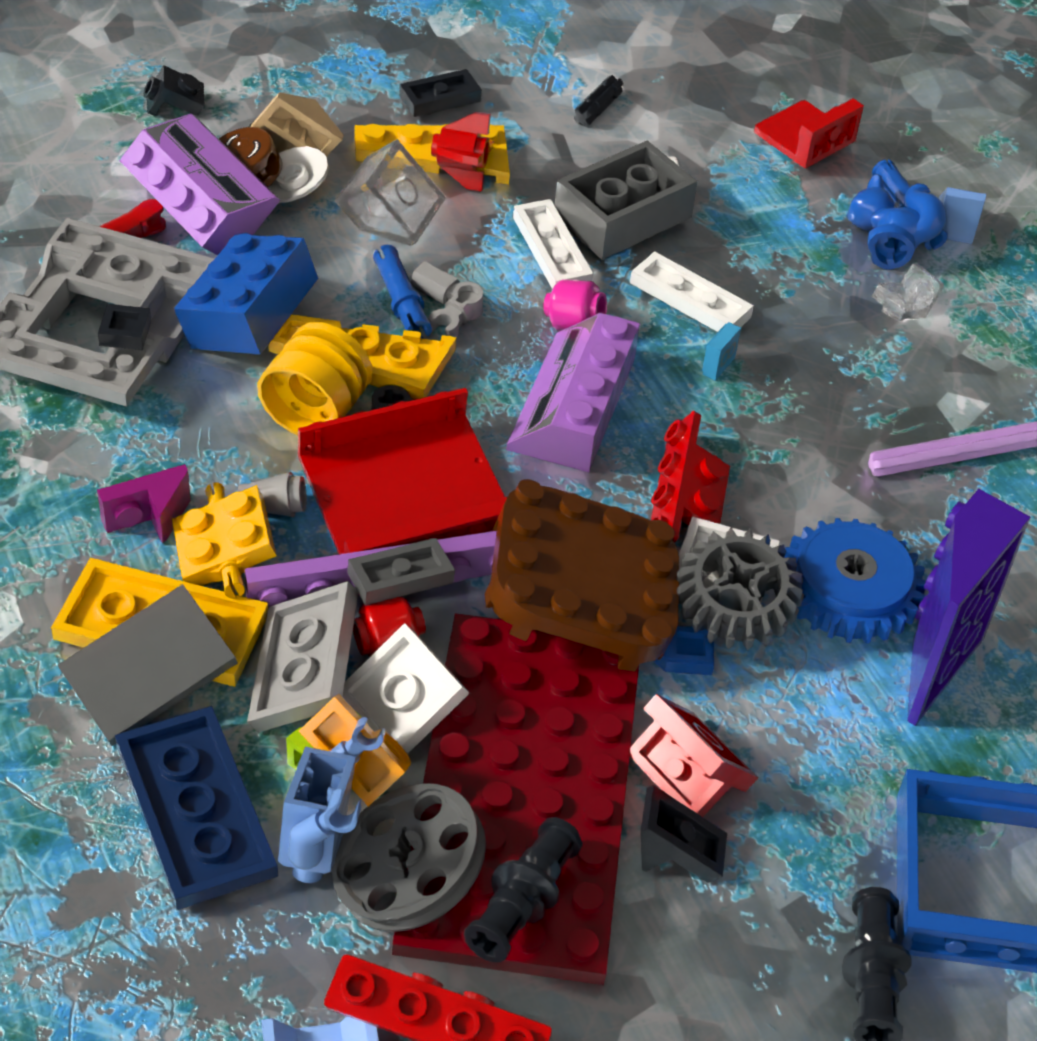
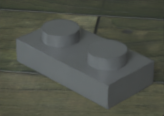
M433 538L348 559L347 573L366 606L452 584L454 582L455 569L438 540Z

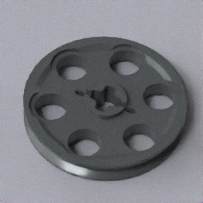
M415 784L394 790L375 800L369 807L367 806L359 814L355 829L343 834L332 867L335 891L351 914L362 924L370 928L386 932H399L426 925L452 909L467 894L478 877L486 851V837L483 825L466 799L455 790L446 786ZM434 804H442L440 812L434 818L420 821L425 809ZM387 819H394L393 826L388 832L380 836H373V832L379 823ZM460 832H468V837L464 844L454 850H446L449 839ZM409 842H410V844L413 846V848H414L415 850H412V851H411V847H410V845H409ZM371 862V868L364 877L358 880H350L353 870L358 865ZM437 877H446L445 884L440 891L429 896L423 895L426 885L431 880ZM389 892H397L392 905L387 909L375 911L376 902L380 897Z

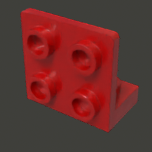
M852 98L824 113L808 101L802 100L755 124L754 133L806 169L856 142L864 105Z

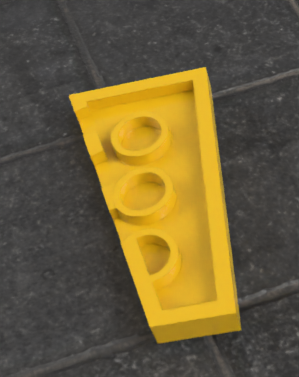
M490 124L489 134H481V136L488 137L489 140L494 141V147L489 152L485 168L476 167V170L485 171L484 175L495 176L496 183L509 185L510 170L504 125ZM354 125L355 161L405 168L408 163L423 168L424 172L439 174L441 167L437 165V157L431 156V144L434 134H440L442 127L445 125Z
M291 314L268 344V352L278 355L299 327L309 322H324L333 325L355 338L367 352L372 364V380L369 383L370 385L376 387L397 385L407 390L410 398L420 399L427 397L455 352L457 337L442 335L441 341L422 339L421 332L404 330L403 336L379 333V326L362 324V327L349 329L342 328L340 321Z

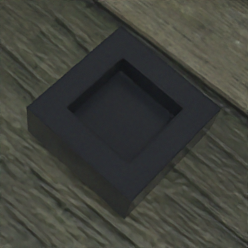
M107 304L98 331L99 346L143 350L151 324L150 308Z

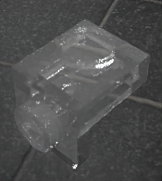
M912 264L901 283H879L871 297L883 305L882 311L887 316L895 320L922 319L927 317L942 292L944 284L919 264Z

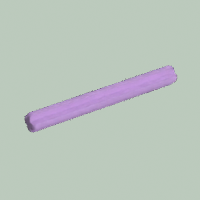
M1037 421L874 451L870 454L868 467L871 469L873 476L880 477L1037 447Z

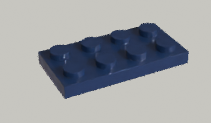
M212 706L115 735L117 750L176 910L278 877V865Z

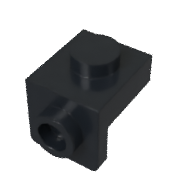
M163 65L156 78L153 76L149 78L143 96L147 98V113L153 116L156 115L163 102L196 116L200 114L205 106L204 83L190 74H182Z

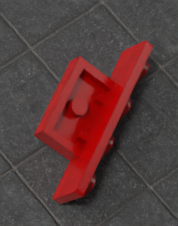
M692 411L683 420H675L666 431L664 441L667 443L664 457L658 466V472L660 473L658 487L651 499V503L654 505L651 521L661 520L668 523L675 533L672 539L674 543L679 537L681 521L689 526L692 517L718 524L721 523L730 466L719 457L696 444L701 415L696 411Z
M348 954L341 957L324 999V1005L328 1010L414 1041H550L552 1036L550 1026L494 1006V1001L483 995L470 991H464L463 995L444 989L440 981L430 976L413 973L410 977Z

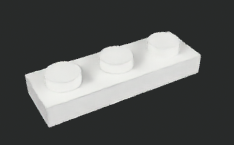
M551 199L514 206L513 218L552 289L559 280L593 281V272Z
M653 252L631 271L630 284L717 332L728 322L742 327L752 317L754 305L657 252Z

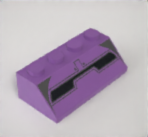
M193 114L143 129L119 160L201 247L216 255L223 250L235 234L247 233L254 235L280 202V199Z
M598 313L556 333L509 438L506 450L590 472L634 363L640 323Z

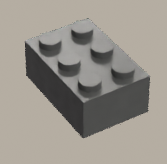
M647 140L558 179L554 206L568 230L603 260L692 218L698 181Z

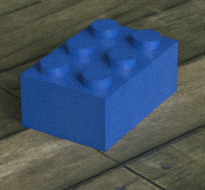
M247 233L235 234L174 307L190 348L261 355L319 279L305 239L285 237L283 235L257 236Z

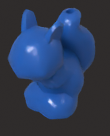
M875 174L870 179L867 188L860 191L853 198L846 217L859 229L870 231L867 245L871 252L873 264L885 270L896 269L904 266L912 259L915 250L921 243L934 239L941 233L946 222V210L941 200L931 194L930 189L921 183L914 184L907 190L905 194L906 207H894L893 198L884 189L883 177Z

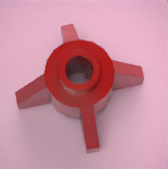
M474 112L443 126L440 134L435 133L433 136L431 156L437 157V165L466 189L483 190L485 171L476 170V167L485 168L489 152L494 147V141L489 140L488 137L481 136V134H489L491 114Z

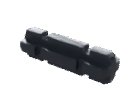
M613 75L608 76L575 108V121L577 123L581 122L584 126H589L623 92L622 86L624 83L622 79H616Z

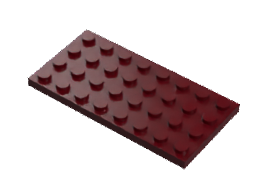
M455 613L445 666L470 693L433 729L423 784L446 786L455 790L466 799L479 817L485 831V858L474 884L452 909L438 919L421 927L394 932L392 955L604 985L607 972L639 666L635 672L618 669L617 654L537 630H532L527 641H523L509 634L513 625L502 619ZM434 804L425 809L420 821L434 818L440 812L442 804ZM556 817L571 823L578 830L583 846L578 855L567 860L561 869L559 878L555 882L560 893V899L557 904L551 909H545L544 918L534 924L527 923L524 928L517 932L510 942V954L504 961L493 963L477 956L465 942L464 932L469 923L479 920L488 908L489 900L494 895L491 885L493 872L498 865L508 860L520 859L525 850L531 847L539 837L538 829L545 819ZM460 832L449 839L446 850H454L464 844L468 837V832ZM437 877L431 880L426 885L423 895L429 896L440 891L445 884L446 877Z

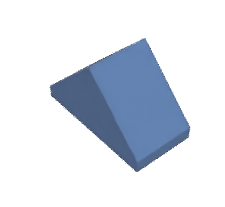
M947 187L939 196L946 210V222L943 229L947 232V240L972 244L984 207L986 194Z

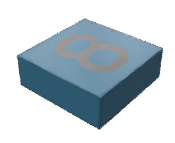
M728 322L707 343L702 375L715 381L735 359L741 327Z

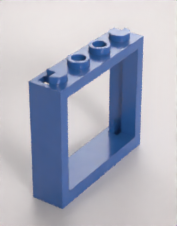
M907 769L897 794L898 944L907 949L911 956L1037 973V926L919 910L917 812L1037 828V785L993 781L980 776L964 777L942 774L933 770L927 772Z

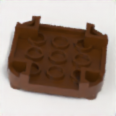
M531 479L521 480L517 488L509 493L492 529L497 532L491 581L484 594L486 608L495 607L497 612L513 625L509 633L510 635L527 641L531 631L535 629L618 655V669L635 672L639 664L655 661L656 659L660 660L673 639L678 625L679 595L677 594V587H679V581L676 578L679 570V555L677 546L672 540L675 535L673 528L664 521H651L638 514L625 511L620 507L609 506L575 493L541 486L538 482Z

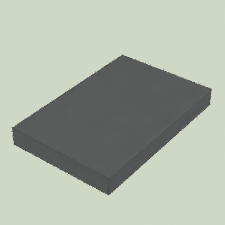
M182 584L57 666L110 745L114 746L116 744V734L144 726L238 662Z

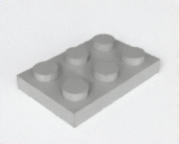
M349 581L269 607L247 723L258 733L313 717L336 695L340 694L343 697L358 599V591Z

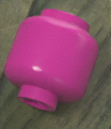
M559 280L553 287L552 292H548L545 296L544 314L550 318L552 326L560 332L598 313L606 314L607 298L605 293L600 292L599 287L593 281Z

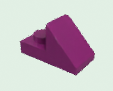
M180 465L98 489L101 521L106 532L109 533L122 528L132 527L151 520L161 542L165 543L174 529L172 519L182 515L191 501L189 474L186 465Z

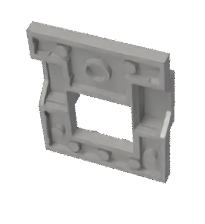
M66 218L48 241L39 275L24 295L9 292L0 303V370L127 407L156 362L162 361L166 363L185 335L174 307L215 258ZM77 293L116 305L150 308L151 324L143 350L110 347L103 354L40 336L36 333L41 327L51 329Z

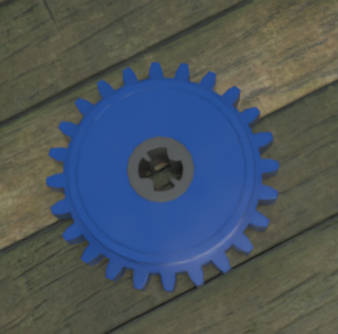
M835 518L834 523L830 524L818 521L815 531L807 526L804 527L801 537L794 535L791 539L790 547L785 548V558H796V572L802 573L803 578L801 589L803 590L804 597L802 605L798 607L797 619L806 618L811 623L810 629L813 631L821 629L827 632L828 638L832 639L834 636L843 637L847 643H851L853 639H862L867 644L875 636H879L885 641L888 640L891 630L901 634L906 623L912 625L918 611V606L925 597L926 589H924L926 580L922 579L925 568L924 566L916 565L918 554L907 552V542L905 540L898 541L892 536L893 532L891 530L884 531L877 528L875 523L870 525L860 523L858 519H853L852 522H842L840 518Z

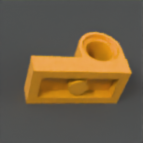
M338 694L298 732L313 748L331 751L340 742L348 741L352 738L356 723L361 717ZM366 723L361 733L368 739H374L379 736L381 729L374 732ZM387 732L380 747L372 751L364 750L359 755L360 760L355 763L351 789L369 807L409 769L411 760L408 754Z

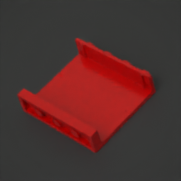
M466 388L449 392L444 391L412 401H401L391 406L370 411H360L350 416L325 422H315L298 428V458L338 554L412 544L433 538L439 540L494 531L492 529L507 497L504 496L466 417L468 398Z

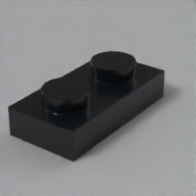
M467 69L401 83L399 86V96L413 117L481 102L482 89Z

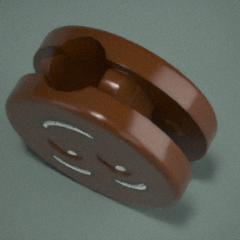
M244 127L233 130L219 138L267 187L280 175L282 170L281 156L275 148L270 134L264 129Z

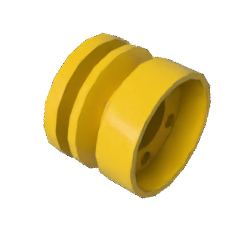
M309 322L296 330L291 340L285 344L281 353L273 359L257 382L258 397L265 411L276 423L290 433L298 435V428L308 426L315 422H325L345 417L371 382L372 364L367 352L357 340L341 328L324 322Z

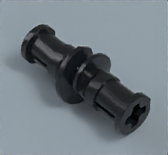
M556 817L545 819L539 826V837L531 847L525 850L520 859L508 860L498 865L493 872L491 885L494 895L489 900L488 908L479 920L469 923L464 932L465 942L477 956L493 963L504 961L510 954V942L517 932L524 928L527 923L534 924L544 918L545 909H551L557 904L560 899V893L555 882L559 878L561 869L567 860L578 855L583 846L578 830L571 823Z
M882 887L863 888L852 897V911L857 916L855 947L844 956L842 962L843 978L849 986L855 989V999L858 1002V1018L853 1024V1036L856 1041H901L903 1039V1026L897 1020V1003L899 1002V993L907 986L905 973L912 966V958L910 952L898 944V934L895 932L894 917L899 912V900L888 889Z

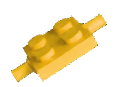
M214 482V491L210 484L205 489L208 505L189 510L183 515L172 519L181 576L183 581L200 586L211 582L223 581L225 595L235 599L237 598L235 589L239 596H242L245 592L241 577L242 573H245V569L252 568L254 565L274 558L277 555L264 497L258 486L255 485L225 497L224 486L221 483Z

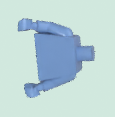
M366 717L360 718L357 721L350 740L340 742L331 751L310 747L304 748L283 805L278 861L283 866L293 868L292 874L298 881L315 883L322 879L323 874L331 872L343 833L351 832L356 827L362 807L361 800L357 803L355 811L347 815L355 763L360 760L359 755L364 750L372 751L380 747L386 733L385 729L382 728L378 737L374 739L364 737L361 730L367 722L368 718Z

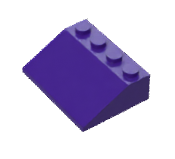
M979 488L966 504L961 501L957 502L948 515L945 527L949 528L950 532L943 538L935 552L934 558L939 560V564L934 567L928 576L924 589L928 590L929 594L924 597L918 606L915 619L919 620L913 638L907 721L914 726L917 725L984 640L1031 518Z

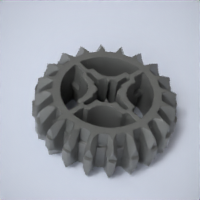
M731 527L726 532L725 538H722L713 531L708 537L707 543L698 540L693 546L692 553H686L682 559L681 568L677 572L676 580L679 581V587H677L678 603L682 604L681 613L683 619H693L692 627L694 633L707 629V638L710 644L718 637L726 639L725 643L728 650L735 644V641H742L747 651L753 647L755 639L764 646H767L771 642L773 635L782 637L786 633L788 624L792 625L796 621L799 612L798 607L802 605L804 597L803 590L801 589L803 578L802 573L796 572V558H785L786 550L784 544L772 548L770 546L769 534L761 540L754 539L751 528L744 536H737ZM717 570L719 579L714 580L712 586L705 588L703 580ZM773 589L776 598L770 604L763 607L760 603L761 597H764L765 591Z

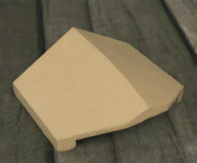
M281 92L275 96L251 124V127L264 129L270 134L279 153L294 147L308 146L319 149L327 157L343 140L344 136L315 99Z

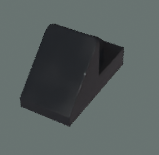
M655 785L647 788L640 831L642 870L648 871L669 860H673L707 883L723 877L728 833Z

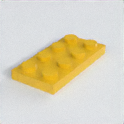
M90 557L54 621L51 630L53 640L86 647L183 584L238 662L212 681L236 687L267 620L268 603L236 595L237 598L235 599L229 598L225 595L224 591Z

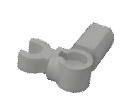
M423 261L413 271L411 277L413 288L445 305V308L437 309L429 315L428 321L432 326V332L438 326L446 325L445 335L457 337L461 324L465 325L468 321L475 320L482 315L483 290L477 283L467 281L460 283L457 278L426 261Z

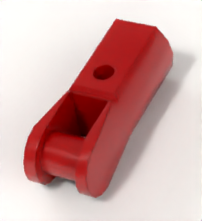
M148 199L128 213L99 227L139 238L162 232L166 228V220L161 217L164 207L156 199Z

